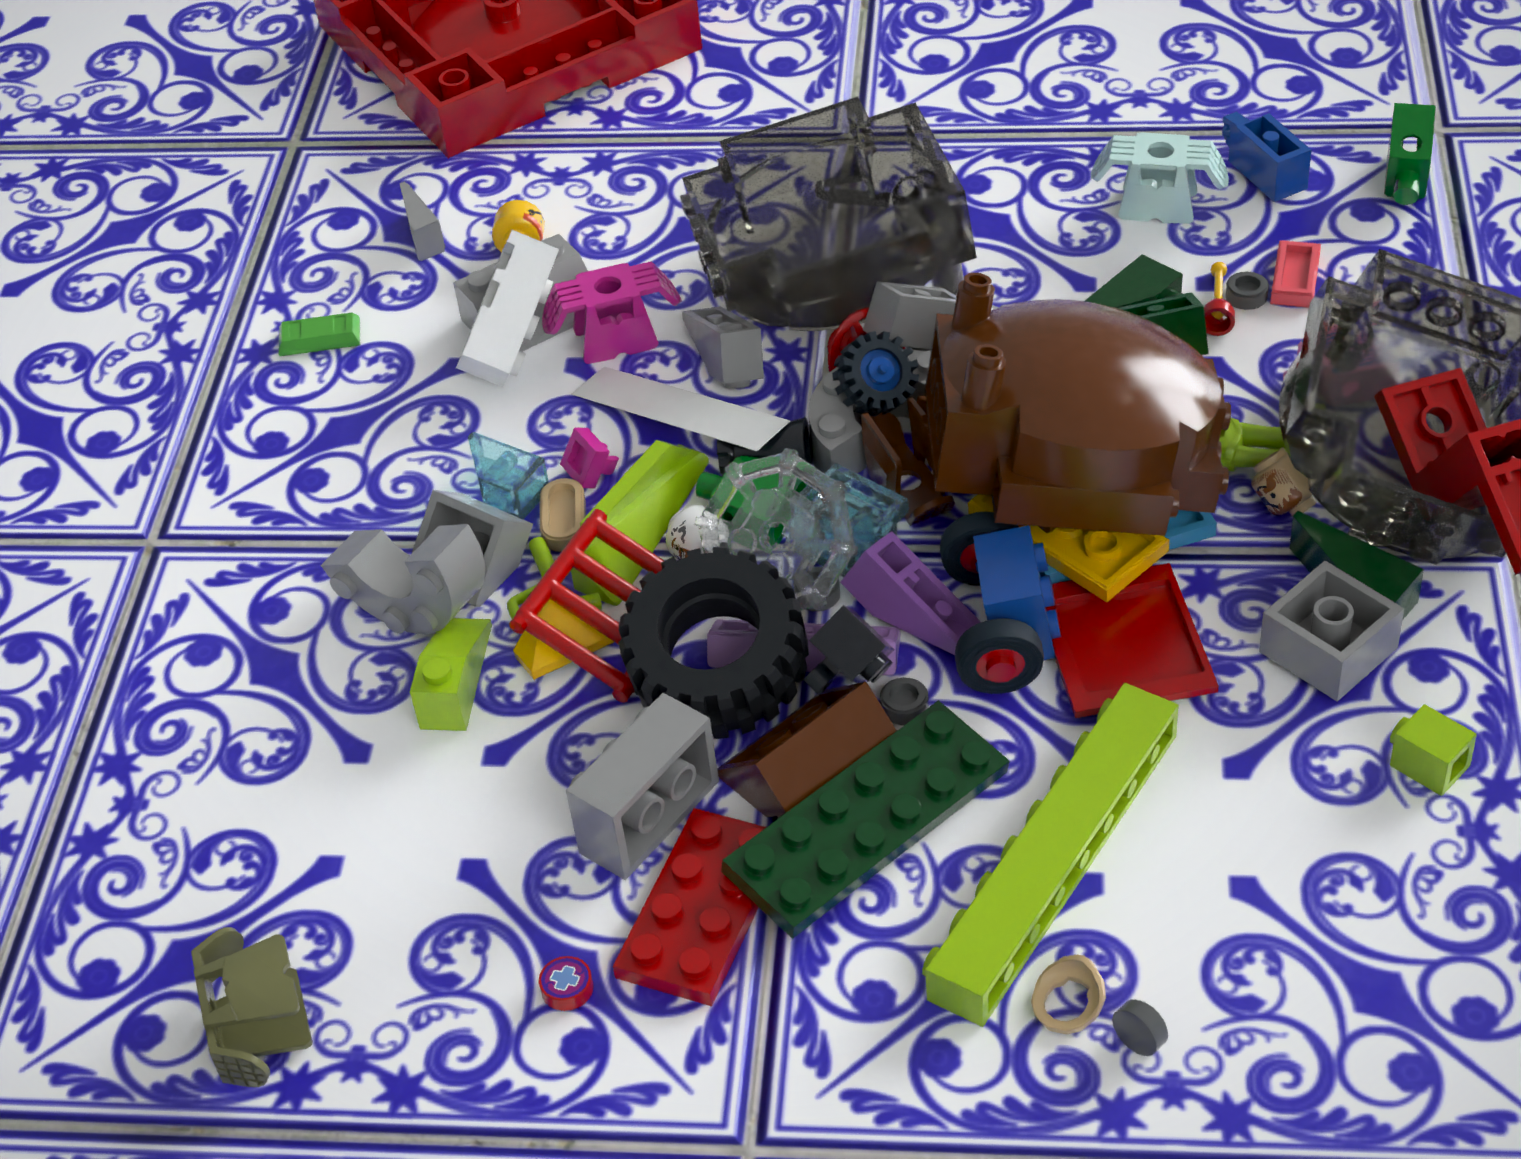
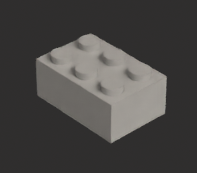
M662 693L649 707L643 708L637 714L634 722L617 739L611 740L605 746L602 754L585 771L578 773L566 789V795L579 854L623 880H626L719 782L709 717Z

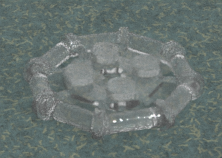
M785 448L780 454L740 464L736 462L730 463L725 467L726 474L701 516H696L694 525L699 528L703 553H713V547H721L718 531L729 532L727 543L733 555H737L739 550H744L755 554L758 565L762 560L768 561L778 569L779 577L787 578L788 581L797 580L801 592L795 593V597L799 601L801 611L812 608L819 611L827 605L826 598L851 557L858 553L859 546L854 544L845 493L848 490L843 481L836 482L799 457L795 449ZM779 473L778 487L757 491L755 484L752 482L753 479ZM797 478L819 492L812 501L794 490ZM738 490L745 499L732 521L720 519ZM827 508L829 509L834 540L826 539L825 532H821L820 528L821 512ZM781 523L784 526L781 534L786 538V541L783 545L775 543L771 546L769 543L770 537L768 536L769 529L771 527L776 528ZM823 551L831 552L832 554L815 580L810 574L811 570Z

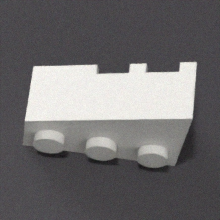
M515 230L511 231L490 279L456 366L457 369L501 387L504 386L509 374L517 377L526 355L520 352L519 349L524 338L532 339L540 317L533 314L538 302L545 304L553 285V281L549 280L548 277L559 252L558 248Z

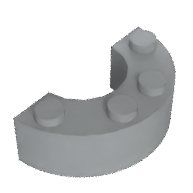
M913 350V353L908 356L910 361L917 359L919 365L918 368L913 370V374H919L918 382L912 386L916 390L909 397H913L916 402L918 396H925L924 390L931 351ZM838 367L826 374L817 385L811 396L808 408L813 463L820 477L832 489H835L866 468L862 427L860 425L862 414L854 412L856 409L855 404L847 407L843 403L847 398L844 392L837 395L835 388L840 385L839 380L833 381L832 373ZM907 401L889 413L896 417L909 418Z
M469 524L438 526L411 555H408L395 545L382 529L354 531L321 564L323 570L331 578L330 586L340 597L351 599L362 609L383 621L389 629L399 634L404 631L415 634H433L436 631L442 630L482 587L486 571L481 547Z

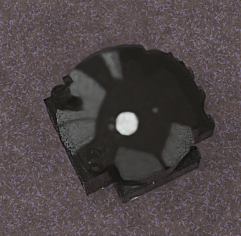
M857 96L719 141L723 157L717 159V167L682 178L686 194L679 196L685 217L689 220L695 242H698L700 249L697 251L704 274H707L714 298L722 296L727 311L735 309L745 317L767 326L788 327L789 330L796 331L837 329L850 314L870 306L877 281L925 286L931 280L932 287L944 288L957 295L958 284L964 280L961 263L977 258L965 190L916 102L868 117ZM866 317L859 320V323H864Z
M1382 249L1377 251L1354 285L1330 276L1327 277L1310 302L1302 349L1291 363L1283 380L1279 399V423L1284 445L1294 468L1308 478L1309 491L1317 501L1341 523L1349 527L1348 535L1365 540L1370 545L1385 547L1409 555L1414 560L1429 562L1435 565L1442 558L1463 557L1478 552L1501 558L1506 554L1486 506L1469 510L1412 490L1374 395L1383 388L1462 368L1487 428L1521 419L1520 297ZM1426 414V422L1430 429L1437 433H1443L1444 425L1442 421L1433 414Z

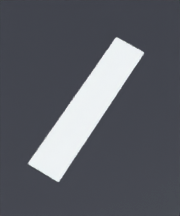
M605 366L571 393L574 396L754 451H758L790 422L787 419Z

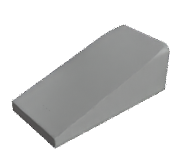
M405 181L399 183L418 260L423 261L445 252L444 239L438 218Z

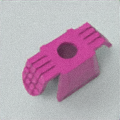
M652 261L629 266L628 263L617 264L583 272L576 275L573 280L554 284L544 306L542 326L546 334L555 335L560 330L567 313L574 312V333L577 336L584 335V362L592 364L615 359L620 353L632 355L654 349L658 346V340L641 296L659 292L673 306L681 303V297L669 278Z

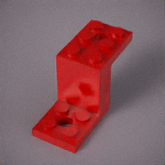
M1462 368L1383 388L1374 395L1375 401L1426 523L1486 506L1515 575L1520 574L1521 419L1487 428ZM1426 414H1433L1442 421L1444 425L1443 433H1437L1430 429L1426 422Z

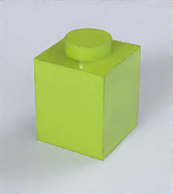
M1423 704L1410 719L1403 717L1394 727L1390 735V743L1393 744L1390 766L1438 795L1443 796L1470 767L1477 733Z

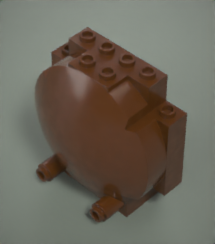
M969 273L964 276V280L958 284L954 314H936L924 390L935 491L990 495L995 523L1165 536L1169 518H1176L1178 510L1215 513L1219 495L1226 494L1229 482L1228 468L1222 467L1221 464L1222 448L1219 438L1221 430H1228L1231 404L1224 400V380L1217 376L1213 359L1204 358L1183 339L1143 317L1102 304L1076 300L1047 299L1006 304L991 310L995 288L991 284V278L982 273Z

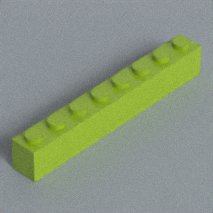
M1127 683L1122 685L1113 699L1107 698L1103 702L1097 716V723L1091 732L1084 731L1080 735L1074 749V755L1068 765H1060L1054 773L1050 784V791L1043 801L1037 799L1032 804L1026 817L1025 827L1018 836L1012 835L1007 840L1001 853L1000 863L993 873L987 871L980 879L976 888L975 899L967 910L961 908L956 913L950 925L949 936L941 948L935 946L927 955L922 968V975L926 977L927 1001L984 1027L1177 736L1179 704Z

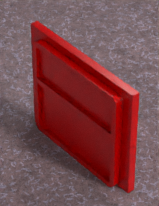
M1170 563L1150 566L1108 602H1105L1073 580L1052 584L1055 606L1046 608L1047 611L1056 609L1061 637L1052 639L1055 660L1075 718L1097 715L1103 702L1107 698L1113 699L1124 683L1169 701L1218 693L1219 685Z

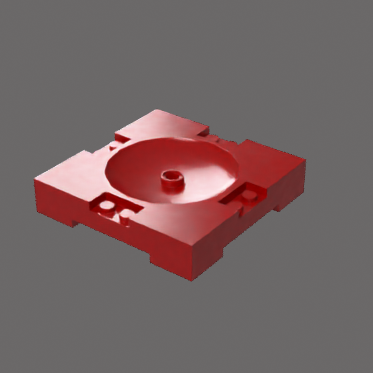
M313 0L319 26L365 73L373 71L395 94L397 106L447 158L545 117V103L558 100L563 95L577 89L588 87L598 80L610 89L703 49L697 0Z

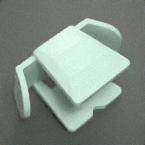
M1141 132L1137 133L1136 136L1113 135L1097 157L1090 175L1091 179L1098 182L1112 165H1128L1123 185L1124 194L1118 215L1123 220L1148 222L1153 218H1157L1163 223L1190 224L1193 222L1194 215L1191 197L1197 194L1195 170H1205L1214 186L1218 189H1223L1229 184L1226 165L1212 141L1191 140L1190 136Z

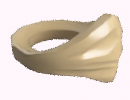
M1078 954L1064 956L1049 965L1039 976L1031 999L1034 1015L1051 1032L1065 1035L1080 1032L1099 1016L1106 999L1105 983L1095 964L1088 957ZM1068 981L1082 984L1088 989V1004L1079 1017L1071 1021H1060L1047 1013L1045 1002L1048 995L1055 988L1064 986Z

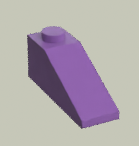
M892 531L865 550L840 582L872 616L955 655L956 644L960 636L970 627L981 622Z

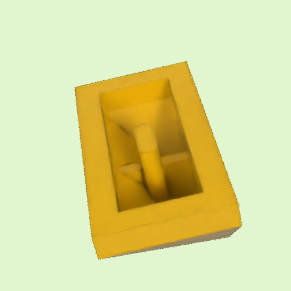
M549 599L537 615L591 652L614 643V641L551 599ZM524 631L513 649L515 658L533 680L572 662L527 631Z

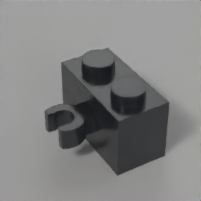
M843 605L809 640L826 658L805 677L804 681L817 694H822L841 672L851 682L860 683L866 680L867 682L871 681L874 683L893 664L888 656L895 649L855 610Z

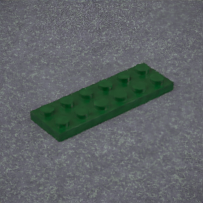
M938 700L722 860L721 872L793 939L1006 774L1010 760Z

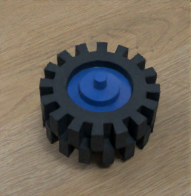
M876 331L868 332L848 344L840 352L842 355L836 358L834 366L838 367V369L832 375L833 381L839 380L840 385L835 390L837 395L845 393L847 398L843 403L847 407L852 404L856 405L854 412L863 414L869 411L868 414L870 416H877L880 413L883 415L887 414L906 402V399L912 396L916 390L912 386L918 382L919 374H913V370L919 367L917 359L909 360L908 356L913 353V350L910 346L903 350L900 345L904 340L899 336L890 340V332L882 331L878 335H876Z

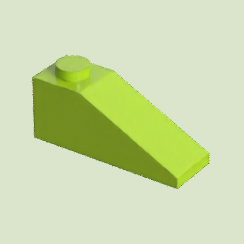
M453 618L442 630L436 631L419 655L410 695L420 730L467 731L492 628L491 619Z

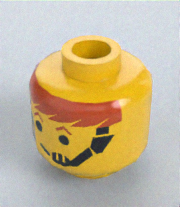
M513 200L502 205L494 216L492 239L495 247L502 253L512 230L542 241L545 221L541 211L534 204L524 200Z

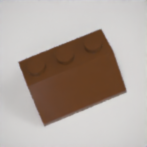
M866 681L827 689L822 694L818 693L717 768L718 777L765 817L782 816L897 730Z

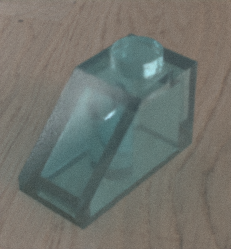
M472 432L468 436V441L483 502L524 520L540 502V492L549 483L544 458Z

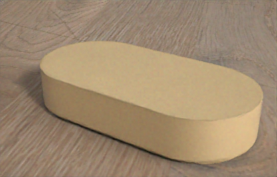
M568 478L553 480L546 484L540 492L541 537L545 539L549 549L562 552L580 528V522L586 516L584 489L579 482Z

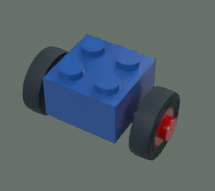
M985 511L967 514L952 522L945 529L940 542L941 560L946 572L953 579L964 584L981 586L987 621L970 627L960 636L955 648L956 669L961 680L971 689L989 694L1009 693L1027 686L1037 678L1042 670L1043 660L1055 658L1052 639L1061 637L1056 609L1047 611L1046 608L1055 606V599L1050 575H1040V572L1048 571L1043 543H1033L1030 525L1019 527L1017 524L995 523L994 512Z

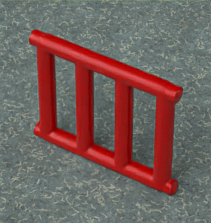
M595 509L586 518L517 610L509 626L518 634H523L524 631H527L614 689L612 692L613 697L617 701L625 703L632 693L635 692L627 670L625 673L621 672L537 616L549 599H551L619 645V641L622 639L618 630L619 622L561 583L572 568H575L625 603L631 592L634 590L637 592L641 591L584 553L595 537L648 572L652 571L654 574H657L662 570L660 563L664 562L663 559L607 523V515L602 510Z

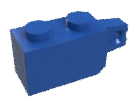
M1238 112L1223 117L1224 127L1222 129V136L1229 147L1228 161L1273 202L1308 189L1312 150L1270 113L1253 120L1247 119Z

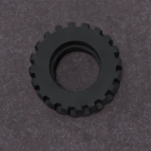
M713 547V553L703 554L700 548L686 551L688 557L676 561L673 556L660 563L662 570L657 574H654L652 571L648 572L639 581L642 590L640 592L634 590L630 593L625 603L628 613H624L620 617L618 629L622 638L619 641L621 657L635 694L639 696L644 708L649 707L662 693H665L709 717L714 739L729 738L728 731L740 728L742 734H746L756 730L754 724L756 721L764 718L766 722H770L780 714L778 704L780 702L790 704L798 693L795 682L800 683L804 680L807 670L805 658L809 655V647L800 604L796 600L794 589L787 578L779 577L778 569L768 561L762 560L758 565L755 554L739 550L737 555L730 554L729 547ZM722 616L734 617L748 622L758 630L755 641L748 651L736 661L720 668L705 670L690 668L678 663L671 657L673 648L682 634L691 626L705 619Z

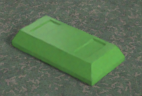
M353 312L281 322L279 326V356L360 345V317Z

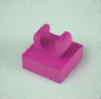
M574 427L560 465L583 488H596L601 474H613L619 458L613 455L608 456L610 453L607 449L608 446L602 443L589 428Z

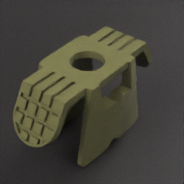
M225 927L211 934L191 951L194 977L209 1053L222 1083L245 1087H261L267 1083L270 1069L265 1062L258 1058L259 1056L309 1048L313 1043L299 977L295 968H289L291 966L285 939L282 935L276 934L243 949L244 939L241 933L232 927ZM218 977H222L226 996L215 1001L212 982Z

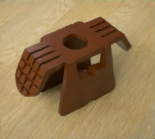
M913 397L907 399L914 454L905 442L899 420L893 414L887 413L883 415L880 413L877 416H870L868 413L861 415L862 422L860 424L870 481L889 509L893 512L900 511L910 526L919 523L920 520L925 521L930 516L933 518L939 516L940 513L950 512L955 505L953 496L943 497L945 492L935 491L933 474L925 464L926 458L929 466L933 469L928 419L926 413ZM901 476H915L921 483L915 489L901 490Z

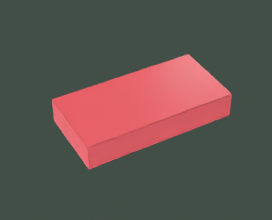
M1279 240L1270 304L1313 308L1321 244Z

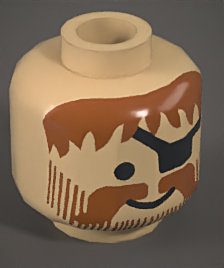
M1282 447L1253 467L1257 474L1251 480L1252 488L1273 515L1278 516L1290 512L1293 517L1297 511L1304 513L1317 503L1312 495L1321 486L1320 478L1299 451L1287 453Z

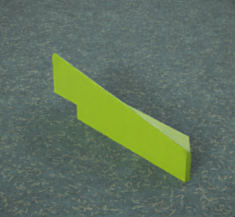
M656 440L580 522V526L595 509L602 510L607 515V523L653 553L668 529L670 519L680 510L697 483L699 476L709 464L707 455L681 444L673 445ZM595 537L584 552L632 585L643 569L597 537ZM572 568L571 575L575 590L584 594L598 592L601 601L613 606L621 604V599L575 568Z

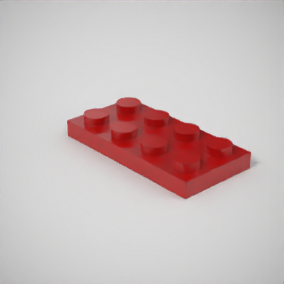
M693 808L613 964L616 979L708 1006L713 1005L759 908L721 872L722 860L766 827Z

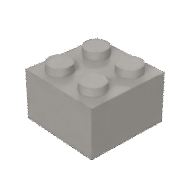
M1324 561L1263 612L1259 652L1335 701H1339L1398 648L1404 608L1327 561Z

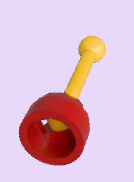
M1215 262L1211 266V274L1215 277L1214 299L1204 305L1206 332L1213 336L1225 335L1235 325V311L1230 302L1222 299L1223 277L1227 273V266L1223 262Z

